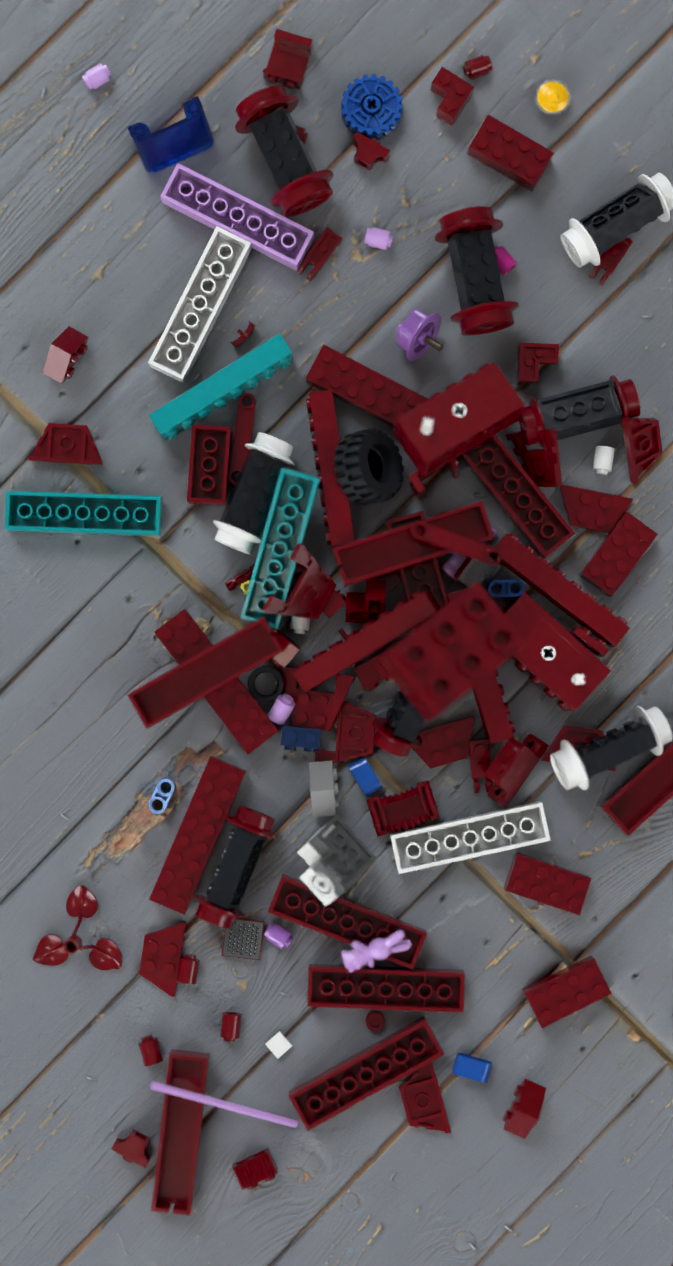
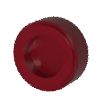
M371 1011L367 1014L366 1026L368 1029L379 1031L384 1027L385 1018L381 1012Z

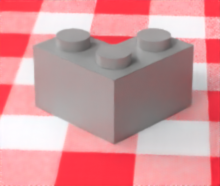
M332 761L309 762L313 817L336 815L335 807H339V798L334 796L338 794V784L333 781L337 780V769H333Z

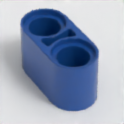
M517 579L494 580L488 584L486 590L491 598H515L523 594L525 587L523 582ZM513 583L520 587V591L517 594L512 593L510 590V586ZM493 584L500 586L501 592L499 594L492 593L491 586Z
M365 756L348 765L366 797L383 788Z
M457 1053L452 1073L487 1083L493 1063L478 1057Z

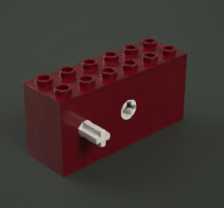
M493 362L490 365L485 364L481 366L478 372L474 374H467L459 383L456 384L454 382L450 384L445 391L441 393L436 392L428 401L417 403L409 412L404 411L400 413L395 422L394 435L424 477L518 422L525 404L496 363Z
M527 593L521 594L503 613L527 643L509 659L512 658L516 662L515 666L521 672H527L531 675L529 679L535 685L543 686L545 688L543 692L548 697L556 698L559 701L557 705L564 711H576L611 672L607 666ZM545 650H548V651H549V652L547 653L549 657H544V655H545V652H544V651H545Z

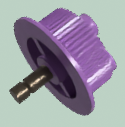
M413 309L406 321L399 324L396 330L398 333L397 344L406 350L408 360H418L426 353L430 346L439 352L443 349L444 345L435 340L441 325V316L439 314L432 313L427 315L421 310Z

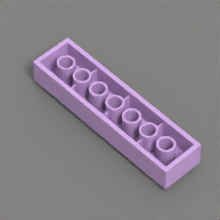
M177 163L160 196L163 204L214 230L218 226L251 242L252 249L298 271L314 240V231Z

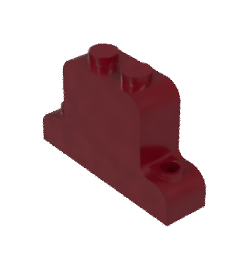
M529 734L522 743L514 738L508 739L486 771V777L494 782L488 792V797L506 809L549 745L533 734Z

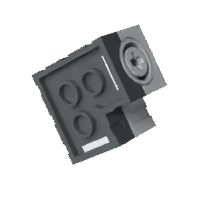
M336 815L297 851L310 866L299 878L327 906L343 894L377 857L368 850L365 844Z

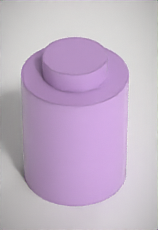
M288 694L279 695L268 714L269 719L276 724L284 725L295 706L293 698Z

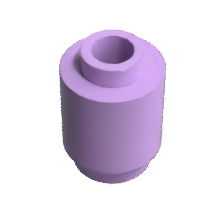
M99 63L87 70L82 78L88 89L91 90L110 81L109 76L111 73L106 64L102 66Z
M375 227L372 229L367 228L364 243L369 244L368 246L386 250L387 247H391L393 236L387 230Z

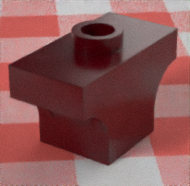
M359 132L355 134L353 138V145L357 148V152L354 155L355 163L371 171L375 163L387 162L390 156L389 149L380 145V142L375 138L371 137L369 139Z
M133 1129L127 1138H117L111 1150L122 1155L125 1161L129 1163L135 1162L146 1168L151 1158L146 1151L150 1138Z

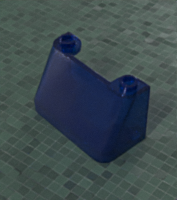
M198 96L184 104L185 119L151 133L149 127L144 123H136L127 127L140 160L149 173L159 172L212 147L214 143L213 134Z

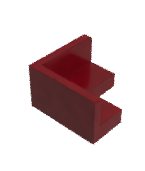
M520 343L518 346L517 385H521L522 382L538 383L539 364L557 365L559 344Z

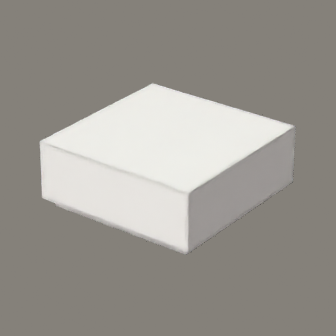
M280 1030L265 1043L277 1059L292 1047L290 1041Z

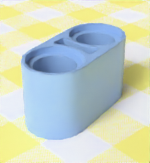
M165 778L157 784L149 801V809L152 813L160 814L168 807L176 789L175 782L172 779ZM163 782L170 783V792L166 793L162 790ZM157 799L163 803L161 810H156L153 806L154 801Z

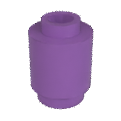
M272 922L263 935L267 937L269 942L281 949L284 946L288 948L293 940V937H291L292 932Z

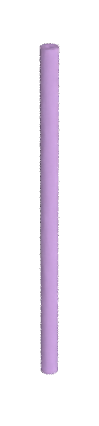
M152 1081L150 1089L285 1126L297 1128L298 1120Z

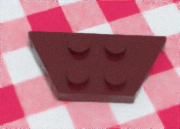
M655 418L622 419L630 482L634 484L640 481L638 476L643 470L648 471L653 462L663 453L659 420Z
M48 423L43 436L38 440L37 446L28 459L29 461L103 465L87 425Z
M562 484L559 487L564 500V507L567 511L569 525L608 533L633 501L632 498Z
M474 716L420 731L418 735L422 739V745L412 749L430 769L466 759L469 752L468 740H471Z
M564 725L542 756L541 761L551 762L550 755L560 750V742L562 740L568 741L572 747L580 744L586 745L594 737L600 736L601 738L605 736L602 730ZM614 766L608 770L616 771V768Z
M186 922L145 934L139 974L171 997H175Z
M432 1062L416 1070L399 1085L409 1126L451 1133Z

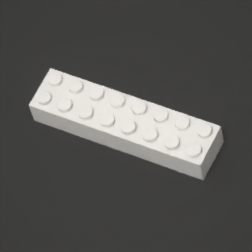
M216 226L148 362L151 368L185 384L252 250L251 242Z
M540 801L390 834L399 874L551 841L543 804Z

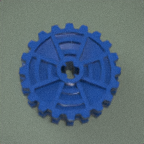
M367 74L363 75L361 80L358 77L355 78V83L348 84V90L343 92V100H341L342 119H345V126L351 128L350 132L352 134L359 132L369 139L375 137L379 140L381 135L387 137L389 131H394L396 124L400 123L403 105L401 102L402 95L398 94V87L394 88L391 80L385 81V76L377 78L376 74H372L371 77H368Z

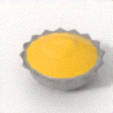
M555 79L545 80L544 83H540L534 96L539 110L551 115L561 114L562 111H565L570 105L572 98L567 84Z

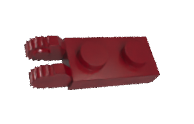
M327 227L305 256V260L297 272L302 274L308 264L311 263L315 266L307 277L311 281L341 243L342 238Z
M626 237L622 242L611 246L608 251L601 255L600 265L594 268L589 278H595L600 267L607 271L599 282L603 286L633 241Z
M488 738L468 740L474 793H479L480 790L478 778H485V790L489 792L491 781L486 777V771L490 766Z

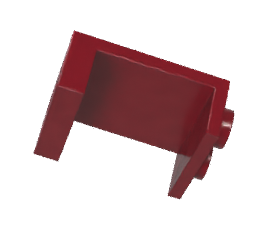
M276 29L274 45L267 67L263 70V78L271 84L280 83L288 89H300L313 48V40Z
M455 458L424 477L419 470L408 476L409 485L418 500L420 501L426 497L422 481L445 467H448L455 479L458 478L459 462Z

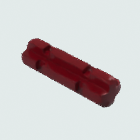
M255 564L250 566V569H246L234 576V579L226 581L225 585L228 590L232 591L237 588V585L240 586L241 583L250 580Z

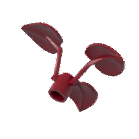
M80 885L71 892L66 902L68 914L71 917L79 916L74 932L64 944L57 935L48 934L44 936L37 945L33 961L43 965H60L67 960L69 954H75L78 950L83 951L84 949L92 948L89 960L93 967L99 970L120 969L122 956L120 949L114 941L101 938L97 941L96 946H83L82 939L77 935L82 917L90 918L98 909V901L95 895L85 886Z

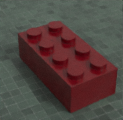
M487 115L471 142L467 154L533 192L549 165L554 152L494 117Z
M192 424L187 502L189 504L226 506L232 437L231 427Z
M625 512L578 575L606 596H613L658 534L629 512Z
M515 852L504 890L580 915L592 878Z
M591 955L522 989L542 1028L612 994L596 960Z

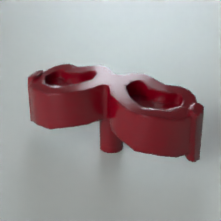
M249 321L245 332L239 329L237 332L241 336L230 343L235 348L242 345L252 334L255 325Z

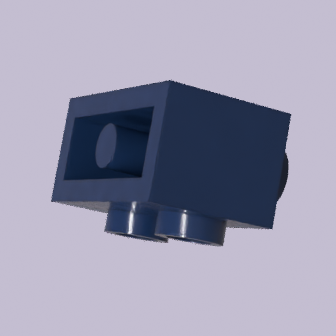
M282 726L281 745H284L286 750H296V747H304V751L315 752V748L319 749L321 729Z

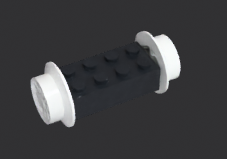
M657 173L651 178L641 174L638 176V184L579 221L574 218L570 219L569 230L560 235L562 245L569 258L579 268L589 262L594 266H598L601 263L600 253L608 251L611 246L622 242L627 236L639 231L644 225L655 221L657 218L662 222H668L670 220V211L673 209V186L662 173Z
M258 432L254 443L245 444V447L250 451H248L220 521H213L218 528L214 540L246 554L251 553L254 544L261 543L262 541L258 537L270 511L281 468L295 466L294 462L290 459L294 447L281 439Z
M635 706L633 709L634 720L624 723V727L618 730L614 728L607 731V735L601 738L597 736L590 739V743L586 745L580 744L572 747L568 741L562 740L560 742V750L550 755L553 770L562 786L566 790L579 786L585 791L589 788V778L648 750L654 755L660 756L663 753V745L672 741L670 726L660 709L654 706L644 710L641 706Z

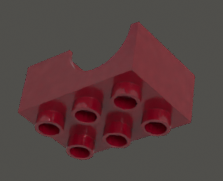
M477 581L387 651L378 661L424 720L428 722L527 645V643Z

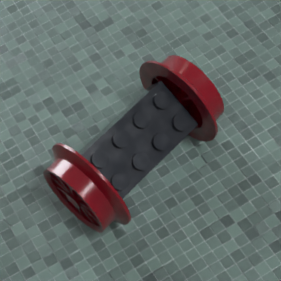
M275 85L251 94L237 106L236 113L239 120L235 125V129L241 134L253 133L279 188V191L271 198L270 204L273 207H281L286 217H293L318 207L332 196L333 190L329 182L333 178V172L330 170L316 171L290 115L297 107L299 100L294 95H287L283 86Z
M486 206L465 208L443 216L439 220L441 231L435 235V240L439 243H448L461 311L451 316V321L460 324L461 334L465 336L492 333L512 326L515 323L513 311L519 307V303L504 300L492 234L503 227V222L494 219L492 208Z

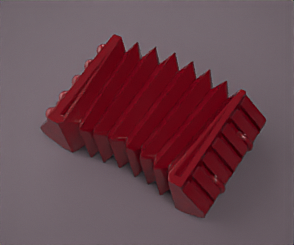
M429 780L417 783L416 788L411 786L410 791L406 789L405 793L401 791L400 795L395 793L393 796L389 794L387 797L384 794L383 798L373 796L366 799L377 837L388 834L389 830L394 833L395 829L400 832L401 828L407 831L409 826L414 829L416 824L421 826L422 821L427 823L428 818L434 820L440 817Z

